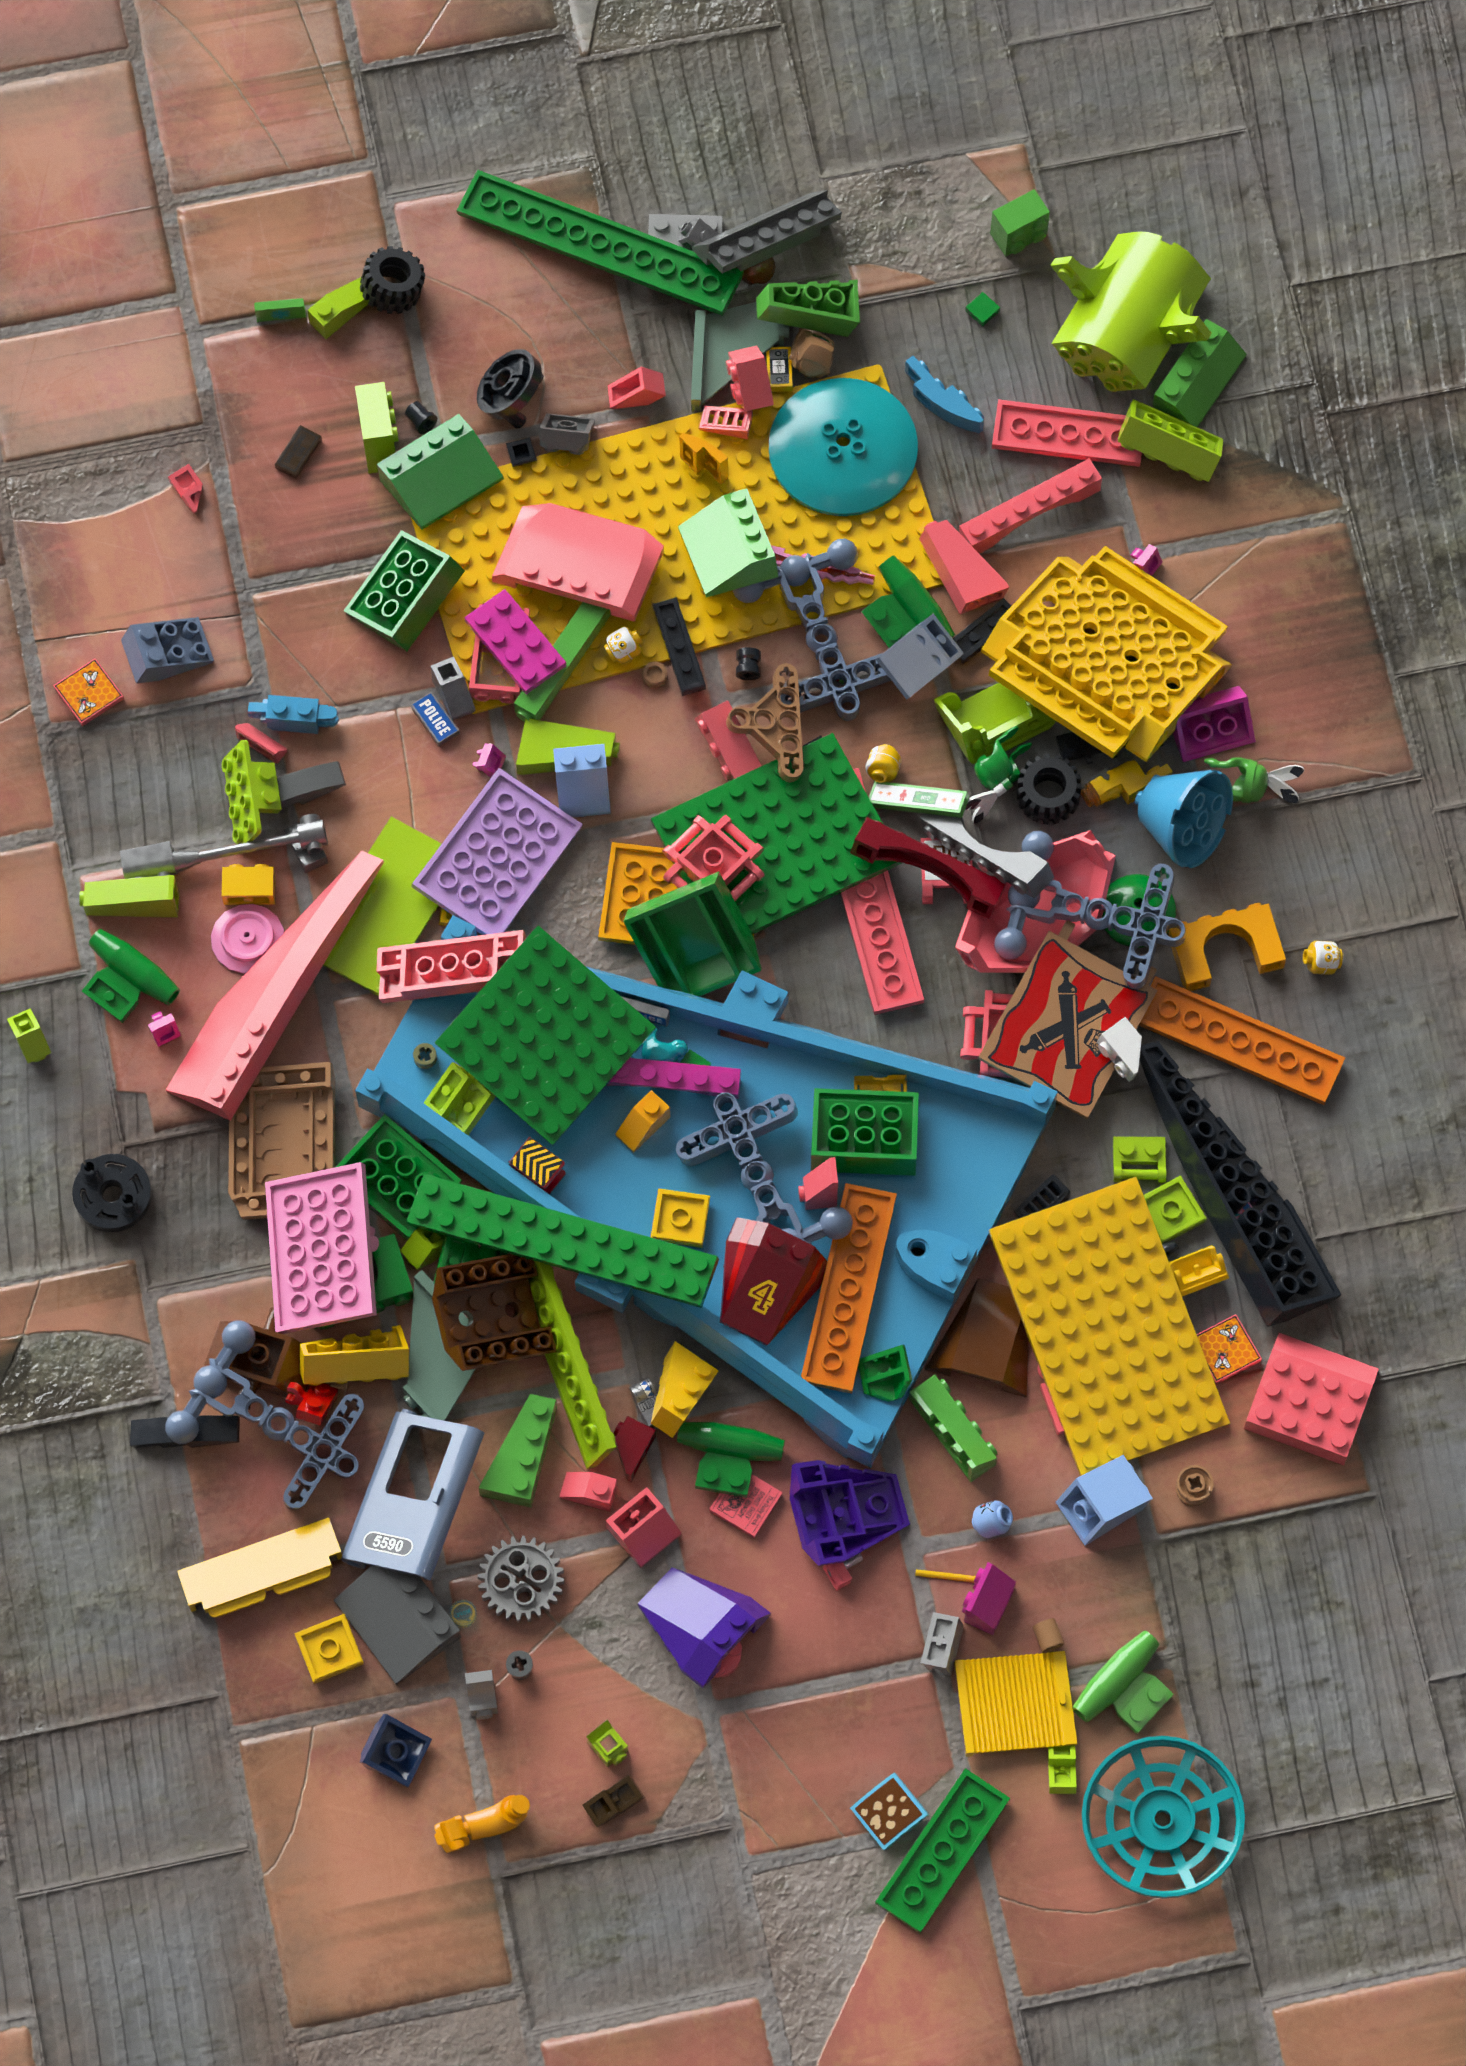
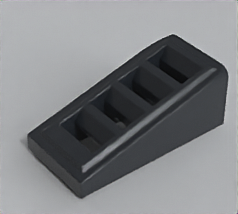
M1052 1174L1014 1210V1213L1019 1218L1029 1215L1025 1211L1027 1207L1033 1213L1039 1212L1040 1210L1033 1204L1034 1201H1037L1044 1209L1064 1203L1070 1198L1071 1192ZM1051 1187L1059 1194L1058 1197L1050 1190ZM1045 1194L1052 1203L1049 1205L1041 1195Z

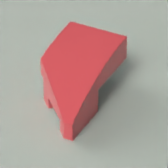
M187 464L168 476V480L194 514L198 509L203 484L190 464Z

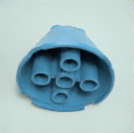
M1217 770L1164 776L1156 774L1145 789L1138 792L1135 804L1138 805L1139 821L1172 861L1180 867L1194 868L1207 860L1219 845L1226 829L1222 828L1226 814L1231 815L1233 790L1229 778Z

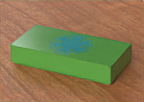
M302 298L254 303L257 322L306 318L305 304Z

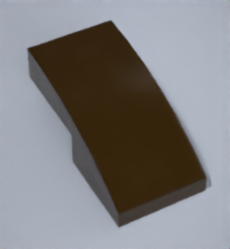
M627 1775L609 1789L602 1790L582 1806L598 1828L636 1805L645 1796L631 1775Z

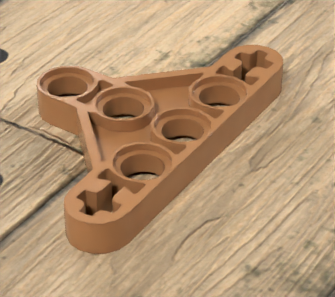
M784 663L779 665L773 674V688L752 708L739 707L732 709L726 719V725L733 733L750 734L778 760L779 776L786 782H795L803 772L798 673L794 666ZM782 672H786V675L790 677L787 681V687H783L785 678L781 676ZM783 694L791 696L793 703L790 705L784 704L780 696ZM735 715L743 717L745 724L743 726L735 725L732 717ZM760 716L766 717L770 725L767 727L760 726L757 723V718ZM785 717L791 718L795 726L792 728L785 727L782 724V719ZM792 741L796 746V750L787 751L783 746V742ZM792 758L791 765L792 769L795 770L794 774H791L790 770L786 769L789 765V759Z

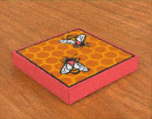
M96 658L53 685L55 691L81 726L89 723L124 700L122 693Z
M1236 1314L1196 1334L1215 1385L1262 1361L1260 1354Z

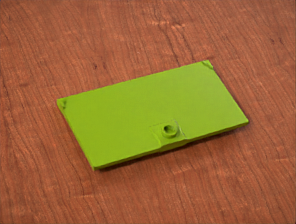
M390 817L368 854L382 859L384 863L323 966L379 996L380 975L376 972L378 948L415 944L438 908L437 904L411 886L442 843Z

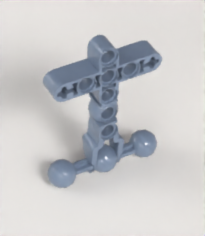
M845 538L835 540L830 544L827 552L814 557L807 553L805 558L799 555H791L784 559L780 566H777L778 577L735 589L733 594L739 601L753 603L761 597L765 589L780 584V589L788 609L791 611L796 610L805 627L806 644L811 651L815 652L816 660L819 659V668L822 675L798 683L800 713L833 702L838 716L842 720L851 721L859 714L860 701L857 693L889 682L891 679L876 661L881 654L846 666L843 656L838 649L837 633L828 624L827 617H824V608L821 602L824 596V586L817 571L830 566L838 570H848L854 566L858 559V549L852 541ZM810 578L815 590L813 595H804L802 598L794 597L789 585L792 587L801 586ZM810 612H816L819 617L811 620L806 615ZM822 634L827 636L828 640L818 642L815 637ZM827 657H833L837 662L834 665H828L824 660ZM864 671L870 676L867 679H860L857 677V673ZM843 680L846 685L838 688L833 685V682ZM812 688H819L822 694L812 696L809 691ZM787 694L781 695V701L784 704H792L790 700L788 701V698L791 696ZM850 702L855 707L848 711L842 708V704Z
M1033 831L1024 838L1022 852L1030 851L1046 861L1054 851V843L1047 833ZM1158 864L1152 868L1140 909L1128 906L1117 907V904L1112 905L1104 898L1089 900V897H1085L1083 899L1076 893L1062 889L1059 881L1052 880L1044 890L1054 892L1056 896L1051 901L1052 908L1050 911L1034 908L1040 900V893L1035 898H1032L1027 894L1022 895L1018 893L1011 885L1008 891V899L1011 906L1006 909L1011 915L1007 928L1001 930L994 940L995 950L1005 959H1016L1024 953L1027 940L1022 933L1026 917L1047 924L1054 923L1058 919L1071 922L1080 921L1081 924L1086 923L1088 927L1095 930L1108 928L1109 931L1115 929L1116 932L1122 935L1132 937L1123 969V976L1129 988L1140 989L1147 982L1157 943L1177 947L1184 943L1186 938L1184 924L1176 918L1165 916L1174 885L1173 871L1166 864ZM1162 874H1166V878L1163 879L1161 890L1158 888V877H1161ZM1154 897H1158L1163 901L1158 907H1152L1148 903ZM1071 903H1078L1081 906L1080 910L1075 913L1069 912L1067 907ZM1097 909H1102L1106 912L1105 916L1100 919L1094 918L1092 913ZM1122 915L1131 918L1130 922L1126 925L1118 924L1117 919ZM1145 922H1153L1156 927L1152 931H1145L1142 929V925ZM1171 928H1177L1181 931L1180 935L1175 938L1169 937L1167 932ZM1139 946H1146L1149 952L1144 956H1139L1135 953V950ZM1137 963L1139 964L1140 976L1133 980L1131 979V974L1135 973Z
M720 1093L714 1099L713 1104L720 1121L683 1137L676 1144V1153L686 1166H696L732 1149L742 1169V1183L745 1188L752 1192L760 1214L756 1217V1221L770 1223V1220H778L781 1215L784 1217L790 1216L795 1230L790 1228L782 1230L809 1244L825 1236L835 1240L842 1239L852 1229V1216L847 1210L837 1206L830 1207L824 1211L820 1222L803 1229L793 1206L789 1203H784L773 1183V1169L769 1163L763 1160L754 1139L787 1125L796 1119L798 1108L793 1098L788 1094L776 1095L741 1111L736 1098L732 1094ZM725 1103L733 1104L731 1110L727 1112L721 1111V1107ZM786 1105L788 1111L783 1112L782 1106ZM771 1110L774 1111L776 1117L773 1118L770 1112ZM759 1115L767 1116L766 1121L761 1124L755 1123V1119ZM735 1126H743L741 1133L731 1134V1130ZM713 1136L719 1137V1141L715 1145L707 1144L709 1138ZM701 1142V1144H702V1146H703V1148H704L703 1150L700 1149V1146L698 1145V1143ZM688 1148L692 1149L691 1155H687L686 1150ZM747 1148L753 1149L751 1156L746 1158L741 1156L743 1150ZM757 1171L764 1172L761 1179H751L753 1173ZM766 1194L774 1195L771 1202H761Z
M242 1320L228 1323L222 1332L223 1348L216 1359L209 1358L210 1365L204 1366L196 1372L194 1377L195 1389L189 1390L192 1397L183 1411H176L167 1418L165 1424L166 1434L169 1439L178 1444H187L193 1441L199 1431L197 1418L206 1404L226 1417H232L236 1414L250 1422L259 1423L258 1427H262L264 1434L269 1439L275 1441L283 1440L284 1443L289 1441L291 1447L306 1456L283 1495L284 1504L292 1510H298L305 1505L326 1470L341 1478H350L357 1472V1458L341 1448V1445L364 1409L363 1400L355 1394L346 1395L337 1406L321 1434L307 1426L298 1425L299 1421H295L292 1413L282 1407L273 1408V1405L268 1407L262 1398L250 1390V1383L247 1379L228 1369L236 1355L249 1351L255 1342V1332L249 1323ZM227 1378L243 1388L241 1394L235 1397V1404L232 1408H228L215 1400L225 1391ZM354 1400L357 1402L356 1408L359 1410L357 1412L353 1410L347 1419L352 1420V1423L349 1424L345 1418L337 1416V1413L340 1412L343 1416L347 1410L345 1402L351 1403ZM253 1403H258L263 1408V1414L259 1417H253L249 1414L248 1407ZM275 1417H281L285 1420L286 1427L281 1431H276L271 1427V1420ZM339 1422L344 1425L345 1432L342 1436H334L331 1433L330 1426L333 1423ZM297 1431H304L308 1435V1442L304 1445H298L295 1443L293 1435ZM320 1445L328 1446L331 1450L330 1457L327 1459L319 1458L316 1454V1448ZM342 1459L352 1461L353 1470L351 1472L344 1473L339 1469V1462ZM307 1467L313 1468L317 1473L316 1479L312 1482L305 1481L302 1477V1471ZM298 1480L300 1484L309 1487L310 1490L307 1492L304 1488L300 1494L302 1502L296 1501L292 1504L288 1493L296 1492L299 1485L294 1483Z

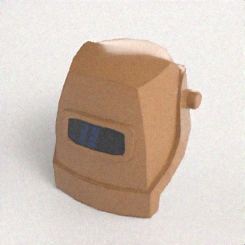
M799 328L789 356L793 367L805 377L821 378L824 375L828 376L834 356V341L819 331Z

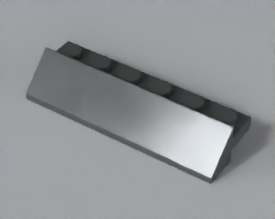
M828 190L811 192L692 246V250L706 265L712 263L721 273L735 267L743 271L819 236L821 228L841 219L842 212L827 198Z

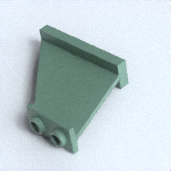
M756 302L726 309L723 316L716 313L706 315V310H696L691 410L701 411L702 405L732 381L731 375H728L726 361L729 360L728 352L757 346L764 355L778 342L779 347H784V338H789V325L757 320Z
M421 1270L414 1276L409 1377L407 1384L403 1386L405 1395L403 1400L412 1410L417 1408L424 1417L446 1421L476 1369L462 1371L445 1352L432 1301L434 1284L424 1271ZM460 1313V1323L467 1326L468 1319L463 1313Z

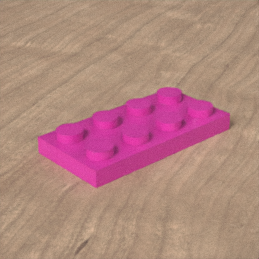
M506 589L465 617V622L526 695L566 667V661Z

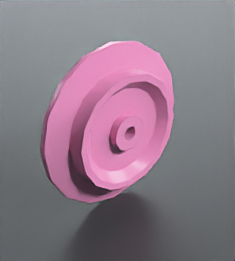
M255 904L238 905L225 911L215 922L211 933L212 950L218 961L226 968L246 974L283 935L284 928L278 917L267 908Z

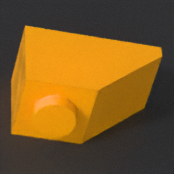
M651 1090L632 1108L615 1133V1136L634 1153L670 1118V1107Z

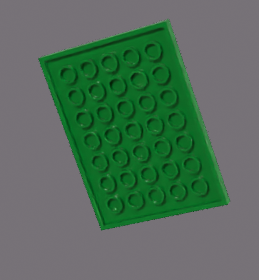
M833 733L802 747L803 772L795 782H786L779 776L778 760L776 759L651 818V823L664 847L667 845L671 846L693 825V820L697 816L704 818L710 825L712 823L715 825L724 815H727L732 819V824L755 844L759 843L764 848L760 856L752 862L763 871L765 876L760 881H755L735 901L752 935L902 864L901 862L875 860L874 864L850 853L854 840L866 818L868 817L881 823L882 821ZM792 758L789 759V765L786 769H789L790 773L794 774L795 770L792 769L791 765ZM700 831V832L679 852V854H681L702 832ZM722 831L745 852L748 851L726 831ZM743 869L727 885L730 892L749 874L746 869ZM683 870L679 873L680 877L688 884L693 882Z

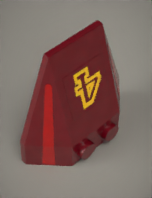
M737 1217L726 1240L720 1323L767 1346L821 1287L827 1260L815 1246L770 1223Z

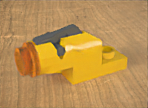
M1135 760L1127 761L1123 764L1114 761L1092 777L1090 782L1085 784V787L1081 789V795L1089 807L1094 805L1097 807L1120 796L1123 797L1128 805L1135 801L1138 792L1145 789L1154 775H1172L1173 771L1168 764H1165L1162 767L1158 765L1151 768L1146 773L1147 775H1145Z

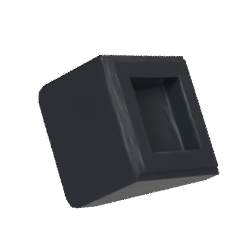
M530 437L506 443V450L512 467L537 461Z

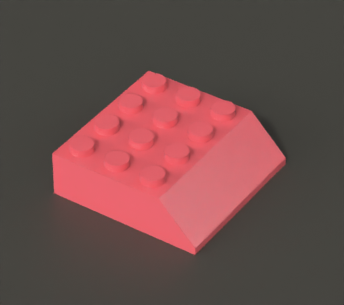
M1279 1333L1244 1429L1344 1465L1379 1369Z

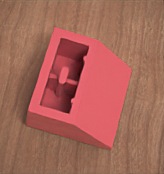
M647 1487L606 1520L607 1530L640 1568L682 1535L664 1506Z

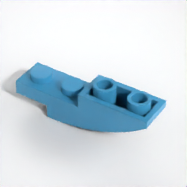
M914 356L905 361V372L915 382L913 384V395L926 408L957 427L976 433L983 431L984 416L978 408H973L968 403V398L963 391H958L953 385L945 390L943 383L938 378L934 379L931 376L927 365L921 360L918 361Z

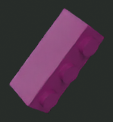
M1240 686L1207 694L1204 698L1197 697L1178 718L1173 736L1183 762L1256 742L1248 697Z

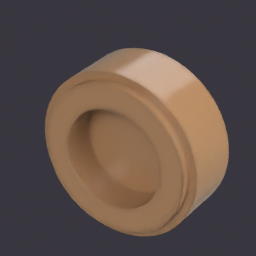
M650 662L643 668L642 679L648 687L660 688L667 681V669L662 663Z

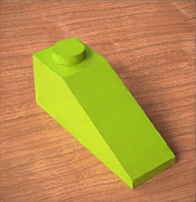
M361 277L326 294L307 310L309 323L325 339L330 337L368 305L369 300H364L363 292L360 291Z

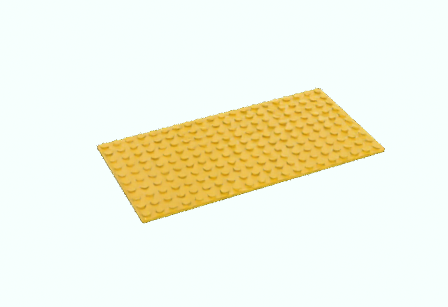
M877 364L795 386L793 391L773 392L774 405L753 410V420L748 440L699 430L702 411L591 441L589 443V450L584 451L581 455L571 454L568 450H559L536 456L537 461L512 467L510 463L499 466L498 468L504 476L502 481L423 530L411 518L417 539L450 555L465 570L438 609L452 655L464 675L468 689L475 633L465 622V617L477 609L479 604H484L506 589L523 611L524 608H529L531 621L552 646L582 604L581 601L520 584L517 585V588H512L492 582V575L522 506L552 503L642 528L664 546V553L635 622L611 615L561 690L644 668L650 662L662 663L670 661L652 604L677 597L695 653L802 624L796 610L791 611L788 609L780 589V584L765 589L761 597L753 603L739 601L733 594V590L707 598L704 594L678 526L721 496L746 488L772 546L785 548L784 553L802 556L809 553L812 556L827 552L828 547L835 540L845 538L852 541L858 549V559L852 567L860 569L863 573L875 575L873 585L862 582L847 584L844 581L832 582L827 578L821 579L824 586L823 600H821L824 608V617L867 607L879 597L892 594L878 567L893 555L918 577L927 590L943 586L941 578L919 540L924 527L933 522V518L916 467L906 486L894 499L876 510L854 516L827 515L801 505L782 488L771 467L769 459L770 430L777 413L789 398L813 383L833 378L860 379L878 385L890 393L882 367ZM737 403L721 406L729 408H742V406L737 405ZM709 415L707 424L713 423L714 415ZM719 416L718 424L722 425L724 417ZM729 418L727 425H732V418ZM738 420L737 426H742L743 421ZM682 433L707 441L728 457V479L724 483L720 484L705 468L696 474L680 458L679 436ZM841 437L836 441L840 446L850 444V440L846 437ZM775 554L776 561H784L786 559ZM826 569L819 570V571H822V572H827V573H829L830 575H832L833 577H837V576H840V575H844V576H847V577H850V576L856 577V576H854V575L840 574V573L828 571V570H826ZM810 578L801 586L792 587L789 585L794 597L802 598L804 595H813L815 591ZM810 612L806 615L811 620L819 617L816 612ZM623 626L628 627L631 631L636 629L643 640V643L640 644L641 654L625 664H621L618 661L614 663L604 647L607 644V636ZM482 652L478 684L515 687V681L493 654ZM472 698L476 710L472 714L509 704L493 699L478 701Z

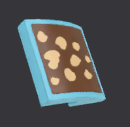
M896 1773L883 1780L850 1808L883 1850H887L906 1832H910L929 1815Z

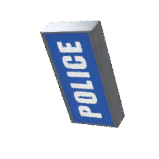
M432 692L411 704V709L438 746L460 734L458 727Z
M622 997L651 1023L665 1027L668 1026L670 1020L668 1009Z

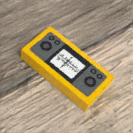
M772 347L766 352L771 392L793 391L792 362L789 359L791 347Z

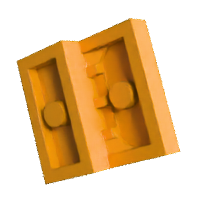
M682 433L679 436L680 458L696 474L705 468L720 484L728 479V457L707 441L693 435Z

